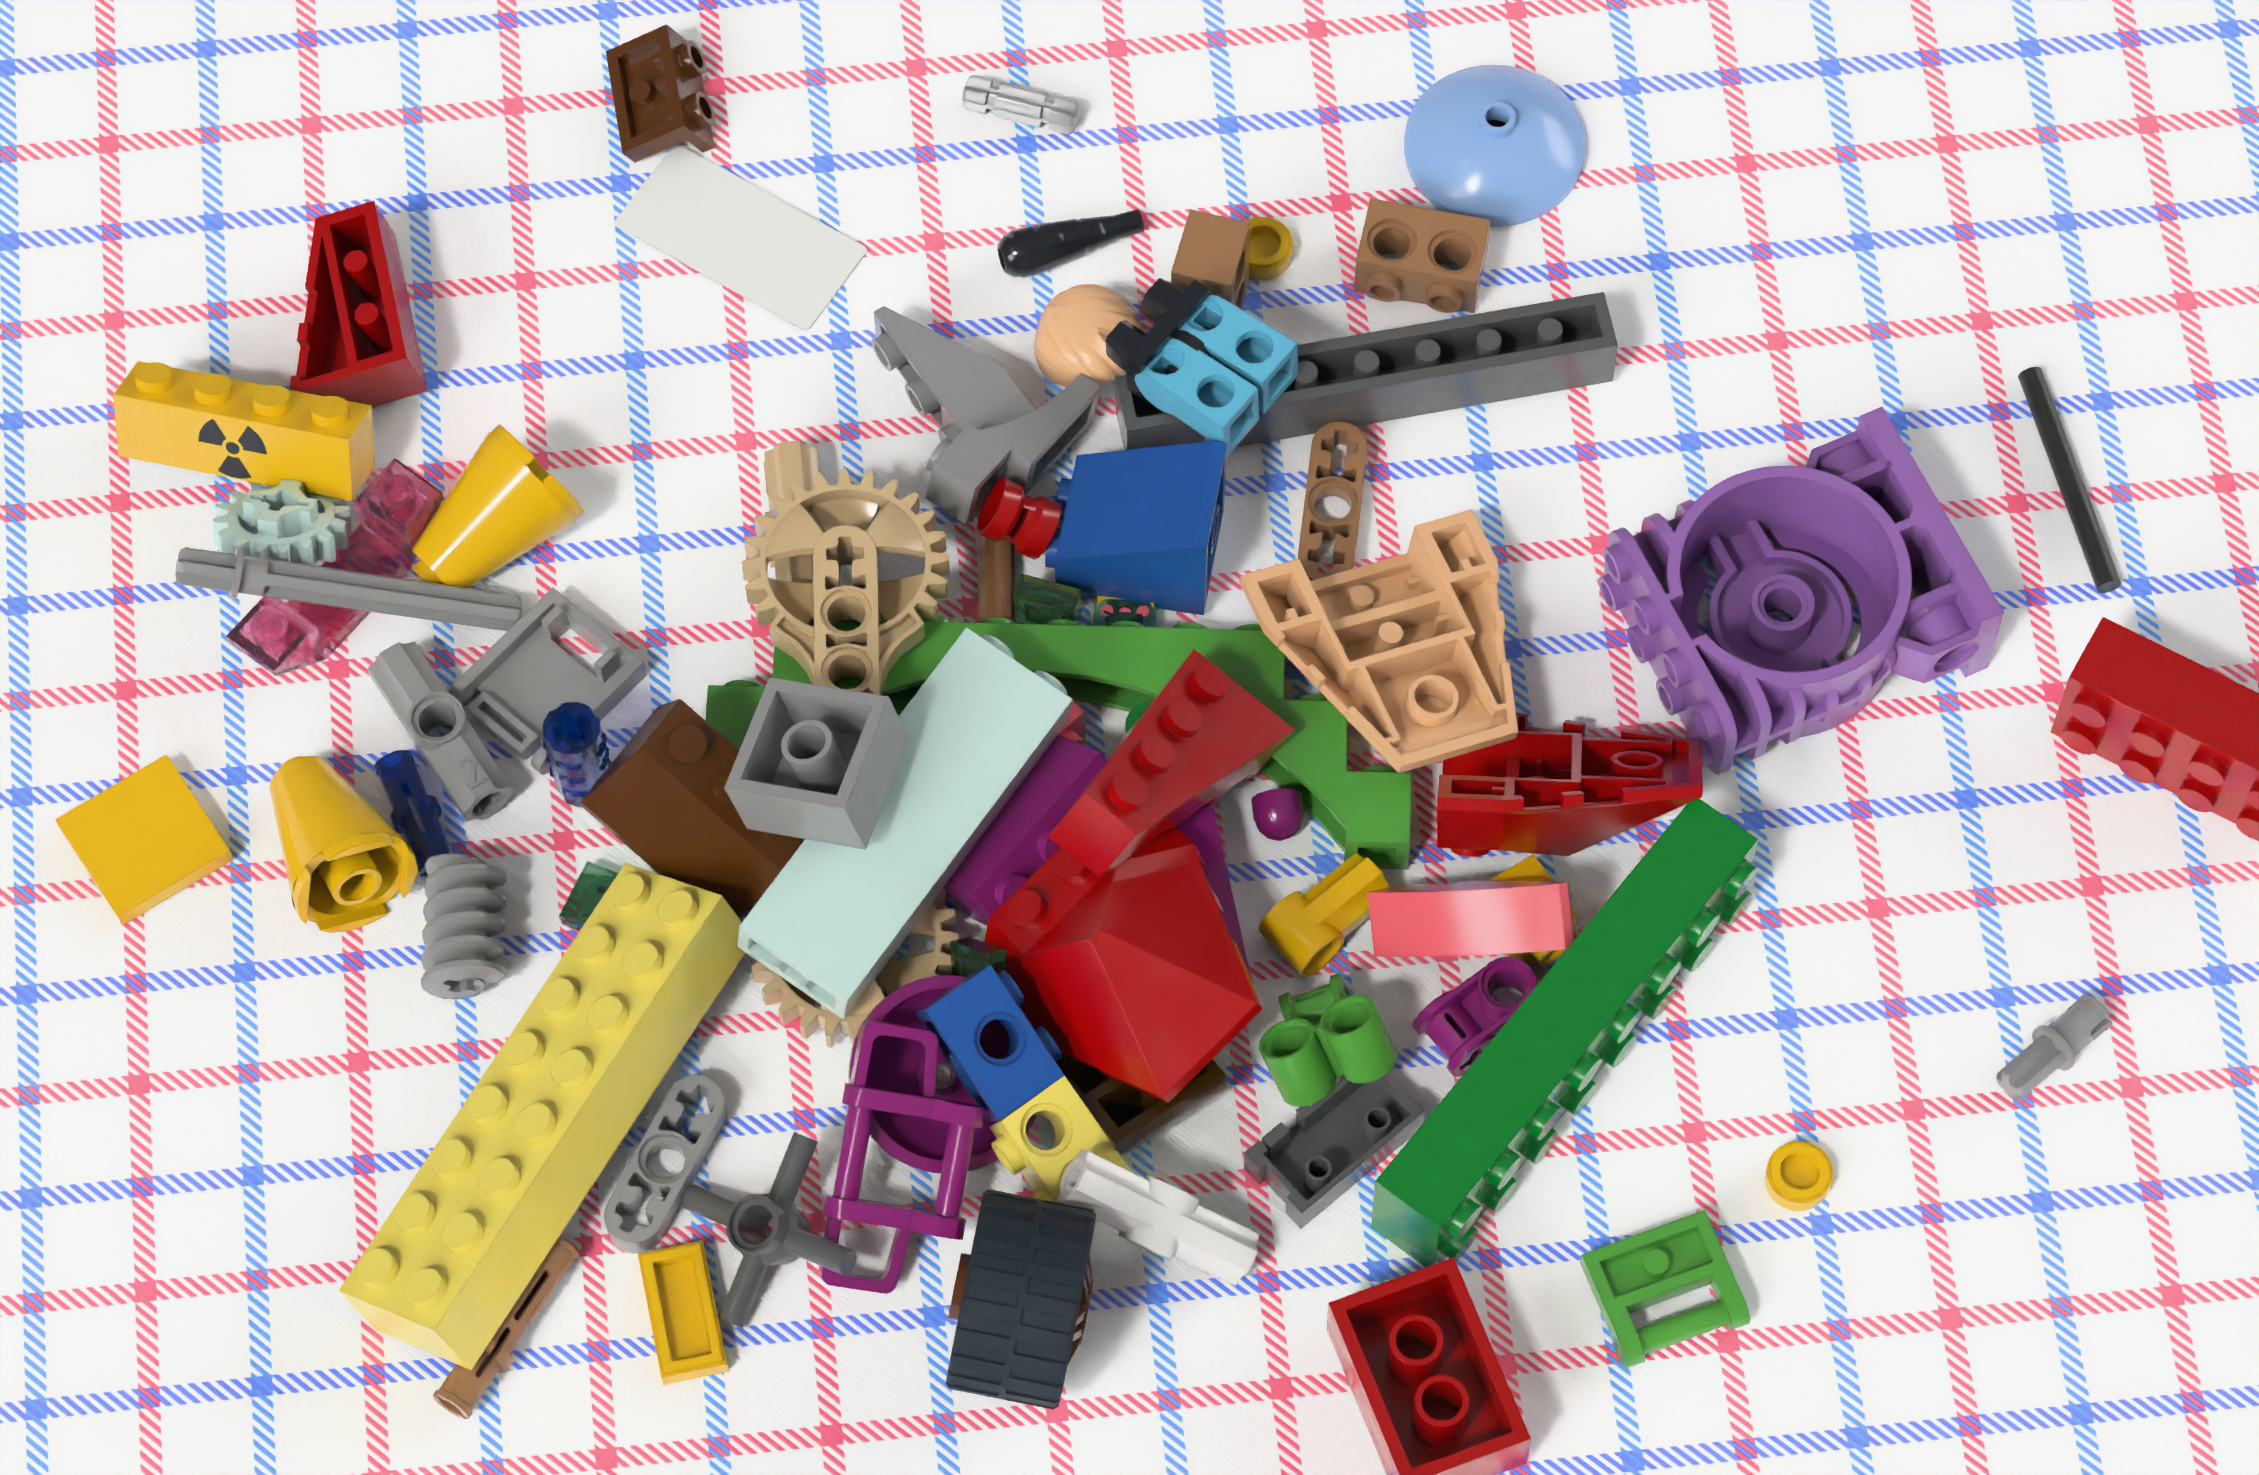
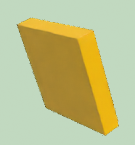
M167 754L55 819L65 839L122 926L234 860L230 849Z

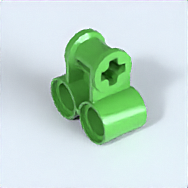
M1340 972L1330 976L1329 984L1294 997L1289 992L1279 995L1278 1000L1284 1021L1269 1028L1259 1041V1051L1284 1102L1298 1107L1312 1105L1324 1099L1334 1088L1337 1077L1344 1075L1346 1080L1353 1083L1364 1084L1385 1076L1393 1069L1398 1060L1396 1047L1375 1003L1365 995L1351 996Z

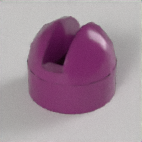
M1289 788L1271 789L1260 792L1251 799L1253 820L1258 831L1266 838L1282 841L1291 838L1299 830L1304 820L1303 799L1300 791Z

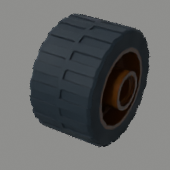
M991 1189L983 1192L971 1255L965 1253L960 1255L948 1315L949 1320L957 1321L945 1383L948 1389L1053 1410L1059 1406L1067 1367L1078 1346L1082 1343L1094 1279L1092 1278L1090 1249L1096 1214L1092 1209Z

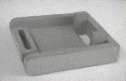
M552 587L452 685L449 694L455 696L462 706H465L479 694L466 707L467 713L523 760L533 755L531 766L541 775H545L647 676L645 662ZM570 628L602 654L594 663L597 677L555 643Z

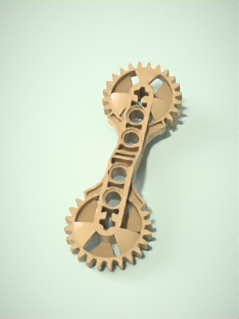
M847 468L841 469L838 482L834 485H829L821 472H817L814 478V490L807 492L799 483L794 481L791 483L793 501L788 503L781 498L772 496L770 498V506L773 518L756 515L754 518L755 531L758 536L745 538L746 556L749 559L742 561L743 579L749 582L745 585L748 604H758L755 607L758 625L772 623L769 627L771 642L799 663L806 671L812 684L838 688L834 686L836 681L845 677H854L863 682L856 688L848 690L882 695L883 686L891 668L903 654L925 638L924 622L921 618L936 621L938 618V602L935 599L947 597V579L943 577L950 574L949 555L943 554L946 551V535L943 531H934L936 529V514L933 510L918 513L920 510L918 493L914 492L901 500L898 499V480L894 478L880 490L875 488L873 471H867L860 485L851 484ZM810 512L813 513V515H814V517H815L817 523L815 522V520H814V519L811 517V515L809 514ZM877 553H900L922 557L925 560L924 573L902 579L879 581ZM813 554V583L790 582L767 577L769 562L786 557ZM843 565H852V586H840V571ZM845 619L856 620L861 623L859 627L850 631H841L833 627L834 624ZM943 888L911 930L912 933L934 936V951L916 956L890 958L845 1020L823 1005L820 1009L817 1008L820 1003L758 961L751 967L754 983H767L762 988L764 1004L767 1006L781 1002L778 1013L779 1021L783 1025L800 1016L801 1037L804 1039L809 1038L820 1027L825 1029L827 1047L832 1048L840 1033L849 1034L853 1046L861 1024L872 1009L885 998L876 980H878L889 995L903 985L919 979L941 975L957 976V959L951 955L960 952L959 934L951 932L957 926L955 909H942L946 904L945 889Z

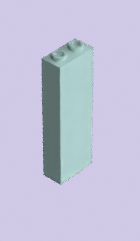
M966 627L899 715L910 739L867 849L805 839L740 924L737 947L845 1020L946 885L947 881L1067 723L1073 699L1066 695L1065 687L1047 672L1036 670L1033 673L1014 660L1012 651L999 639L988 634L980 637Z

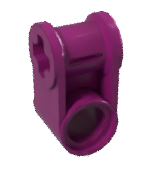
M1499 957L1489 962L1453 990L1443 993L1430 1002L1414 1019L1412 1027L1419 1036L1428 1035L1449 1060L1446 1068L1453 1077L1462 1076L1537 986L1536 976L1531 967L1522 960L1513 957ZM1511 987L1522 993L1523 998L1514 1004L1504 1005L1496 1002L1490 995L1498 988Z

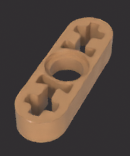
M1331 422L1322 426L1313 436L1311 443L1298 549V559H1300L1310 581L1354 569L1367 462V440L1359 428L1347 422ZM1340 444L1346 446L1347 452L1344 457L1342 478L1331 476V453L1334 450V445ZM1336 496L1348 503L1350 511L1344 518L1330 521L1320 517L1314 507L1322 498ZM1322 539L1334 540V564L1331 567L1330 573L1318 572Z

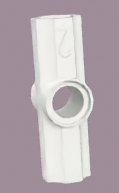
M1081 1149L1077 1157L1068 1164L1060 1181L1058 1202L1092 1209L1096 1214L1095 1221L1102 1222L1119 1230L1117 1236L1172 1261L1175 1257L1236 1286L1243 1275L1249 1272L1258 1253L1257 1241L1259 1234L1250 1230L1249 1227L1198 1205L1200 1199L1149 1175H1145L1142 1178L1089 1151Z

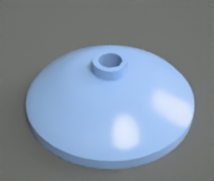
M1495 64L1479 65L1458 70L1430 86L1411 110L1404 136L1406 166L1411 179L1421 194L1441 211L1491 220V227L1512 226L1529 222L1557 207L1575 187L1583 169L1586 149L1585 131L1581 118L1573 103L1557 86L1531 71ZM1499 120L1505 122L1506 125L1494 127L1488 124V121Z

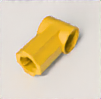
M1354 853L1305 894L1301 891H1295L1280 900L1263 918L1258 930L1303 978L1314 975L1326 966L1343 946L1345 937L1370 917L1367 892L1390 886L1385 880L1383 872L1368 857L1364 858Z

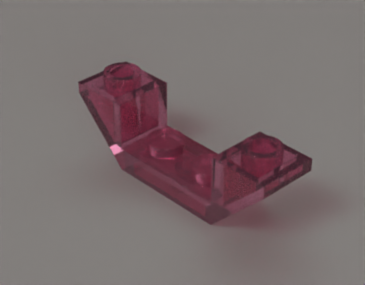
M394 458L353 501L360 525L348 537V549L336 550V561L333 563L324 562L321 567L403 578L411 570L417 557L411 551L441 505L444 498L442 491ZM262 597L226 637L229 643L276 677L328 659L371 612L290 600L285 603L281 599Z

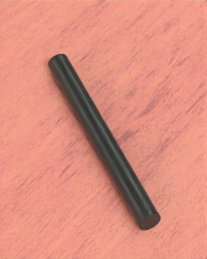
M2040 367L2027 368L2018 375V379L2098 593L2111 592L2120 587L2121 581L2042 369Z

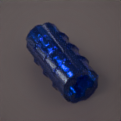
M565 702L547 714L543 722V749L546 750V762L550 765V776L554 778L556 789L563 796L565 802L581 808L578 803L612 763L609 759V748L606 746V734L602 731L599 718L593 714L592 709L586 704Z

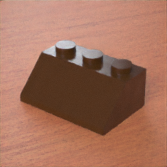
M681 699L657 706L578 803L658 874L722 895L739 918L759 901L805 840L746 828L724 789L739 750Z

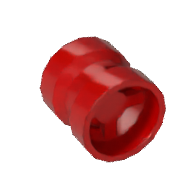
M1002 477L992 487L981 508L976 533L994 542L1003 539L1013 543L1016 552L1036 560L1046 550L1056 531L1061 515V504L1042 495L1036 498L1024 494L1021 485Z

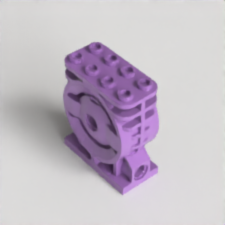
M1883 406L1860 415L1856 431L1812 449L1806 467L1768 466L1747 470L1719 482L1707 490L1695 502L1687 500L1678 504L1675 517L1672 520L1666 521L1660 513H1654L1644 517L1641 533L1634 536L1624 527L1611 531L1608 535L1607 547L1603 549L1605 575L1598 579L1599 588L1605 603L1612 612L1620 610L1629 626L1627 637L1634 655L1642 664L1649 662L1658 678L1656 689L1663 707L1671 716L1678 714L1687 730L1685 738L1702 741V768L1708 766L1717 775L1730 770L1733 757L1737 754L1743 753L1750 760L1763 756L1766 752L1768 741L1774 738H1780L1785 744L1798 740L1800 737L1819 734L1847 722L1874 699L1891 673L1921 683H1927L1957 669L1961 670L1965 678L1987 669L2004 615L1999 602ZM1766 535L1769 536L1779 550L1773 549ZM1704 557H1706L1718 578V582L1712 592L1707 616V629L1710 638L1706 634L1700 636L1697 623L1699 601L1710 580V576L1699 564ZM1843 583L1851 594L1858 610L1860 638L1854 655L1839 663L1838 661L1847 646L1852 624L1851 603L1842 585ZM1912 587L1917 597L1910 600ZM1783 611L1789 614L1793 620L1779 622L1770 618L1767 613Z

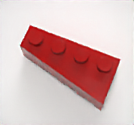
M1193 649L1158 691L1048 837L1101 878L1150 845L1157 836L1170 828L1173 830L1186 821L1193 812L1208 802L1210 804L1241 780L1246 781L1258 773L1295 729L1227 676L1220 668Z

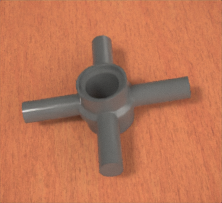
M796 1132L793 1133L769 1193L761 1195L750 1194L736 1202L695 1184L690 1185L685 1190L682 1196V1207L726 1226V1233L730 1243L743 1255L719 1314V1319L743 1328L768 1266L786 1265L796 1261L798 1258H803L843 1276L848 1275L853 1270L857 1258L856 1252L811 1233L807 1217L794 1204L818 1141ZM773 1218L772 1232L764 1241L765 1227Z

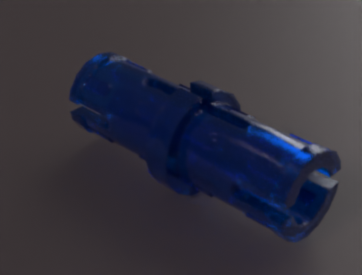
M397 750L381 757L375 763L374 769L376 775L380 777L393 809L390 814V821L394 830L397 833L404 834L407 843L416 857L420 877L427 879L428 874L425 863L429 857L455 853L451 849L439 820L442 815L439 801L435 796L428 795L414 764V757L411 751ZM407 797L412 798L423 827L426 830L425 832L420 831Z

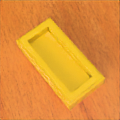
M703 1240L639 1253L638 1259L663 1385L729 1372Z

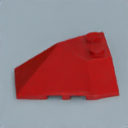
M1516 712L1518 734L1515 739L1443 760L1442 775H1439L1437 795V848H1450L1453 853L1466 857L1483 856L1488 854L1490 850L1556 856L1575 854L1702 798V741L1631 729H1623L1621 731V739L1585 735L1586 723L1571 720L1563 722V731L1528 726V714Z
M1177 827L1173 830L1170 828L1157 836L1150 845L1101 878L1060 847L988 920L978 968L991 965L996 974L1005 970L1012 977L1026 1001L1020 1008L1031 1021L1033 1027L1043 1026L1056 1042L1063 1057L1072 1061L1079 1060L1099 1069L1108 1077L1167 1103L1263 1009L1239 948L1231 939L1222 917L1224 911L1219 898L1212 891L1203 867L1205 863L1201 853Z

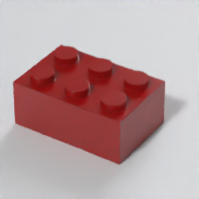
M1454 1257L1328 1303L1326 1330L1386 1475H1498L1527 1464L1531 1437Z

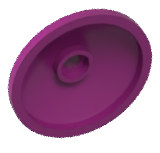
M954 975L932 976L905 984L883 998L867 1015L864 1021L876 1020L925 1028L915 1014V1011L965 977ZM1020 1008V1010L1023 1012V1014L1025 1015V1017L1027 1018V1020L1029 1021V1023H1030L1031 1026L1033 1027L1031 1021L1028 1019V1017L1026 1016V1014L1024 1013V1011ZM990 1021L983 1027L980 1033V1045L983 1051L995 1059H999L1006 1053L1009 1047V1035L1001 1024ZM860 1028L854 1039V1043L850 1053L848 1066L849 1083L851 1079ZM886 1035L876 1037L872 1045L865 1085L920 1094L921 1043L917 1040ZM938 1048L937 1063L944 1064L949 1069L950 1081L943 1088L935 1087V1096L976 1105ZM874 1110L870 1138L884 1152L900 1163L921 1171L941 1174L949 1123L929 1118ZM1032 1115L1028 1119L1026 1124V1134L1031 1128L1032 1124L1034 1123L1037 1115ZM984 1117L982 1128L975 1127L968 1171L977 1170L999 1160L991 1145L997 1138L989 1128L997 1121L988 1122Z

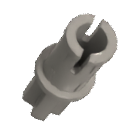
M2081 995L2055 1021L2051 1022L2048 1026L2040 1025L2034 1029L2032 1033L2033 1043L1997 1073L1996 1081L1998 1085L2013 1100H2021L2056 1069L2066 1071L2072 1068L2075 1064V1056L2091 1041L2111 1027L2112 1021L2107 1019L2110 1016L2107 1009L2093 996Z

